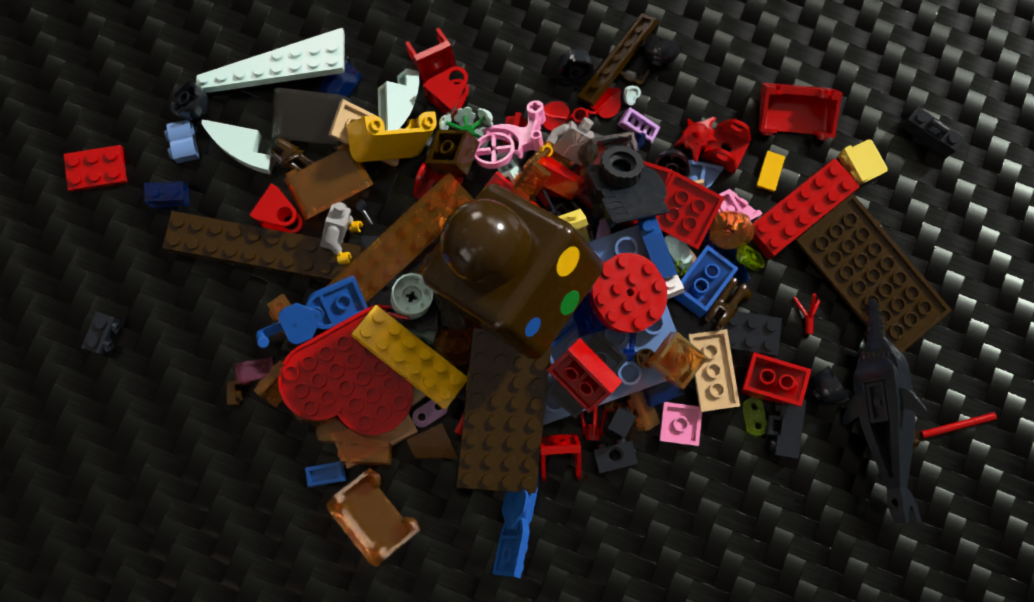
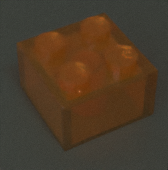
M670 332L646 363L674 387L684 389L708 357L680 333Z

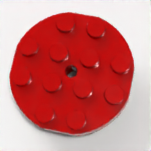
M634 253L617 254L605 261L601 275L588 292L590 305L600 322L607 328L623 334L641 332L657 322L664 313L667 304V286L659 270L649 259Z

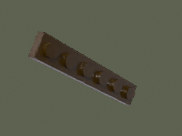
M643 13L639 16L579 93L578 98L580 101L594 107L646 40L647 35L657 26L658 21L656 18Z

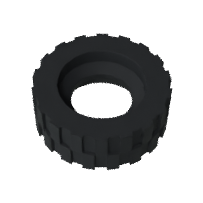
M613 146L603 153L599 165L600 176L605 182L616 188L633 187L641 178L644 160L636 150L630 147ZM612 163H626L631 167V170L629 172L618 171L612 167Z

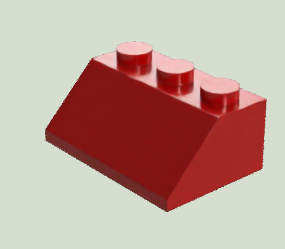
M580 338L547 369L588 413L610 396L622 383V380Z

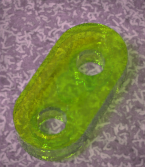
M747 245L737 249L736 258L740 264L755 271L764 268L763 257L758 251Z
M748 398L743 403L747 431L753 436L763 435L766 432L767 425L763 403L760 399ZM752 403L757 405L756 410L751 408ZM756 422L761 425L759 430L755 428Z

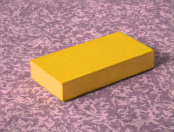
M770 151L766 152L756 187L771 192L776 190L785 156Z

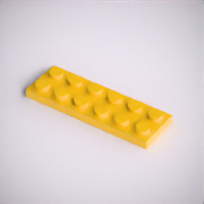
M377 305L374 306L351 334L355 340L444 410L467 382L466 375Z

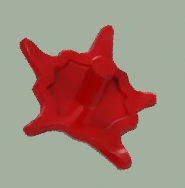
M716 117L696 123L687 119L688 126L674 147L684 145L685 149L692 151L693 161L697 162L701 149L706 148L709 143L718 142L713 136L714 130L711 127L716 121Z

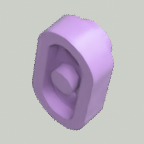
M430 400L414 411L412 420L418 427H427L448 412L449 406L445 410L443 408L436 410V403ZM420 414H425L426 418L424 421L418 419Z

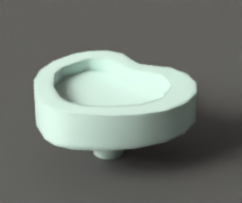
M637 86L626 87L624 90L625 103L633 105L641 95V90Z

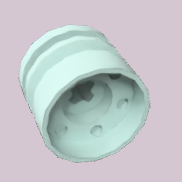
M414 273L402 275L392 287L390 300L392 309L396 314L409 316V320L421 318L427 313L431 305L433 291L425 285L422 275ZM410 295L414 296L412 302H408Z

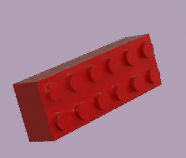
M834 158L745 230V233L769 260L860 186L839 161Z

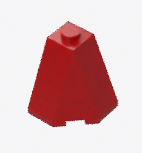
M548 156L537 162L527 179V182L530 184H527L524 190L536 193L545 189L548 196L572 200L575 196L579 197L585 189L583 184L586 180L551 156Z

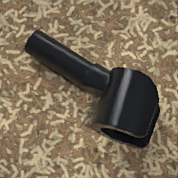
M360 199L355 204L356 210L362 214L370 226L373 222L365 211L368 205Z

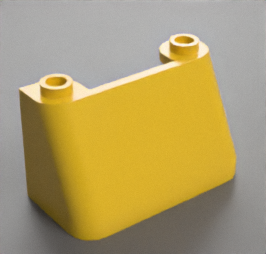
M435 111L425 112L416 119L407 120V127L400 130L385 131L383 120L374 115L364 116L347 124L352 158L357 162H370L419 156L436 127Z

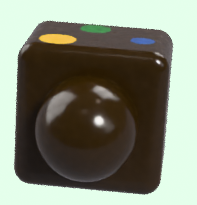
M490 184L480 191L475 200L462 204L448 216L441 231L440 248L425 267L422 277L427 287L461 315L528 359H538L545 354L601 275L603 261L569 222L500 185Z

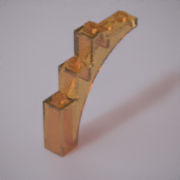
M294 413V417L300 423L319 424L316 427V438L321 443L342 444L338 447V458H340L342 463L391 465L392 445L389 442L374 441L359 436L346 428L337 417L315 421L300 417Z

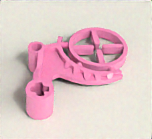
M531 101L527 105L528 125L526 127L499 124L482 129L484 135L478 139L480 143L474 157L477 164L484 168L495 169L508 164L514 155L522 158L524 152L530 150L540 152L539 148L544 145L540 129L541 125L546 121L543 103ZM512 138L519 143L518 150H515ZM496 139L504 140L510 145L496 147ZM492 140V152L490 147L480 148L482 144ZM497 149V153H509L503 159L496 161V152L494 150ZM492 153V162L484 161L478 156Z

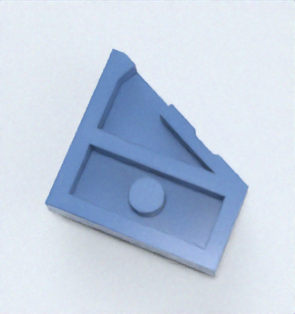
M688 160L690 162V175L688 178L693 181L704 179V185L709 189L722 172L724 166Z

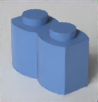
M183 120L167 124V130L164 132L166 140L170 141V148H168L170 158L176 163L199 159L192 122L190 120Z

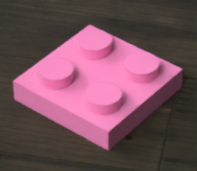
M663 402L659 441L699 446L702 412H700L699 406Z

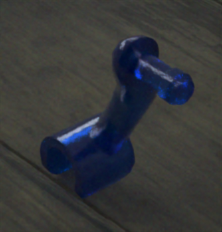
M637 333L630 334L629 349H623V354L628 357L627 361L633 360Z

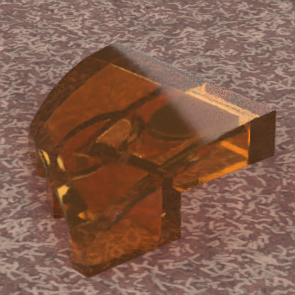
M442 423L406 440L415 458H458Z

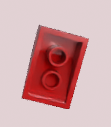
M754 352L749 361L741 394L801 407L811 369Z

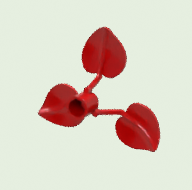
M608 88L594 107L590 105L595 111H589L580 107L575 109L573 114L570 115V110L565 103L560 101L548 103L544 106L546 121L542 125L549 131H552L560 125L567 124L566 121L570 122L572 119L580 124L584 117L589 119L588 114L596 115L598 113L604 119L612 118L620 110V88ZM594 138L597 142V155L594 165L600 164L603 153L606 150L603 141L599 138Z

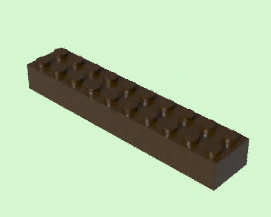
M171 211L163 249L173 254L336 283L354 275L357 282L362 259V247L359 245L342 242V253L350 252L351 260H349L350 263L339 264L337 254H334L331 249L320 247L321 238Z

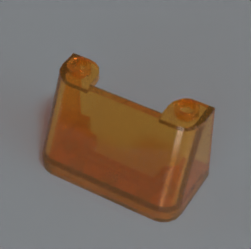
M344 143L336 148L337 152L298 172L294 169L285 174L287 178L284 179V182L305 220L330 208L332 204L341 202L374 185L362 162H357L352 158L349 145Z
M369 468L337 492L327 503V508L369 563L373 566H378L420 529L414 518L407 516L403 518L379 489L381 485L379 474Z

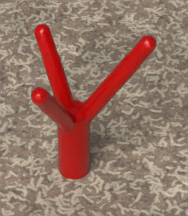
M816 294L812 295L809 314H807L797 297H793V300L805 317V334H813V317L819 306L820 299L816 301Z

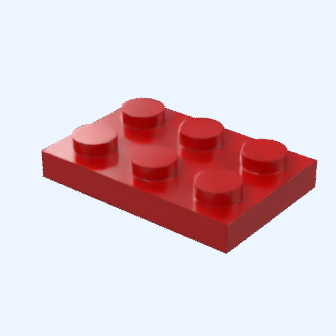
M121 145L64 154L67 187L70 192L127 183L124 152Z

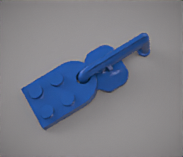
M354 275L315 291L308 297L305 306L295 303L283 308L279 313V322L256 332L258 346L261 348L267 347L269 344L268 337L281 331L285 332L291 343L300 344L311 339L317 328L330 329L368 308Z
M538 469L536 493H528L522 489L521 492L507 491L502 506L505 524L499 538L493 575L521 578V573L524 569L525 553L528 549L529 523L532 520L541 476L540 469Z

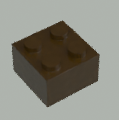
M438 130L425 163L437 175L467 176L480 142L468 130Z

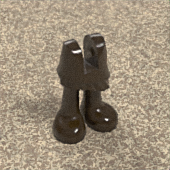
M278 137L275 143L284 152L282 153L278 149L271 147L268 153L283 168L287 167L297 174L302 180L300 183L301 189L306 191L316 180V176L320 174L326 163L322 160H311L303 155L304 151L299 150L300 147ZM296 159L297 161L302 163L310 170V172L306 171L304 168L299 166L296 162H294V160Z
M734 277L730 279L704 316V321L707 323L713 317L719 319L715 326L718 330L724 328L729 320L735 316V313L738 312V307L736 306L739 302H747L752 296L750 289L745 284H739L730 301L725 303L727 297L738 283V280Z

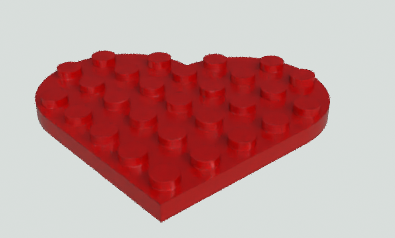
M370 307L301 344L285 358L278 377V386L284 403L292 412L300 417L315 421L328 420L339 416L347 427L365 435L388 433L397 428L406 419L413 403L412 384L351 336L353 331L371 311Z

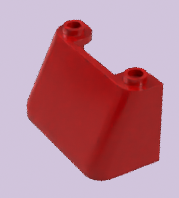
M762 83L759 131L762 132V135L773 136V133L782 131L814 134L818 136L817 139L829 140V137L835 138L842 92L831 88Z

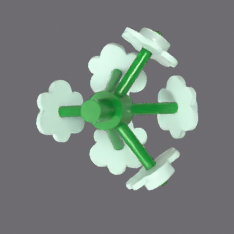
M470 107L459 108L457 114L454 115V120L459 122L460 126L451 123V112H447L446 115L440 118L439 128L441 130H448L450 126L457 130H468L478 140L484 135L482 129H485V127L475 130L474 128L482 122L492 127L493 117L488 110L479 108L478 116L480 119L473 124V119L476 116L475 113H472V109ZM489 141L485 142V143L482 144L481 146H482V147H487L488 144H489Z

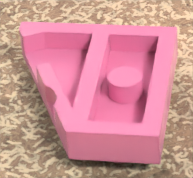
M730 189L719 194L725 197L720 207V214L730 231L762 215L760 210H754L748 205L746 200L739 198Z

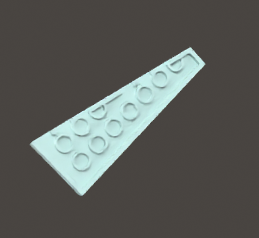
M343 28L336 29L197 75L196 84L202 87L206 93L344 73Z

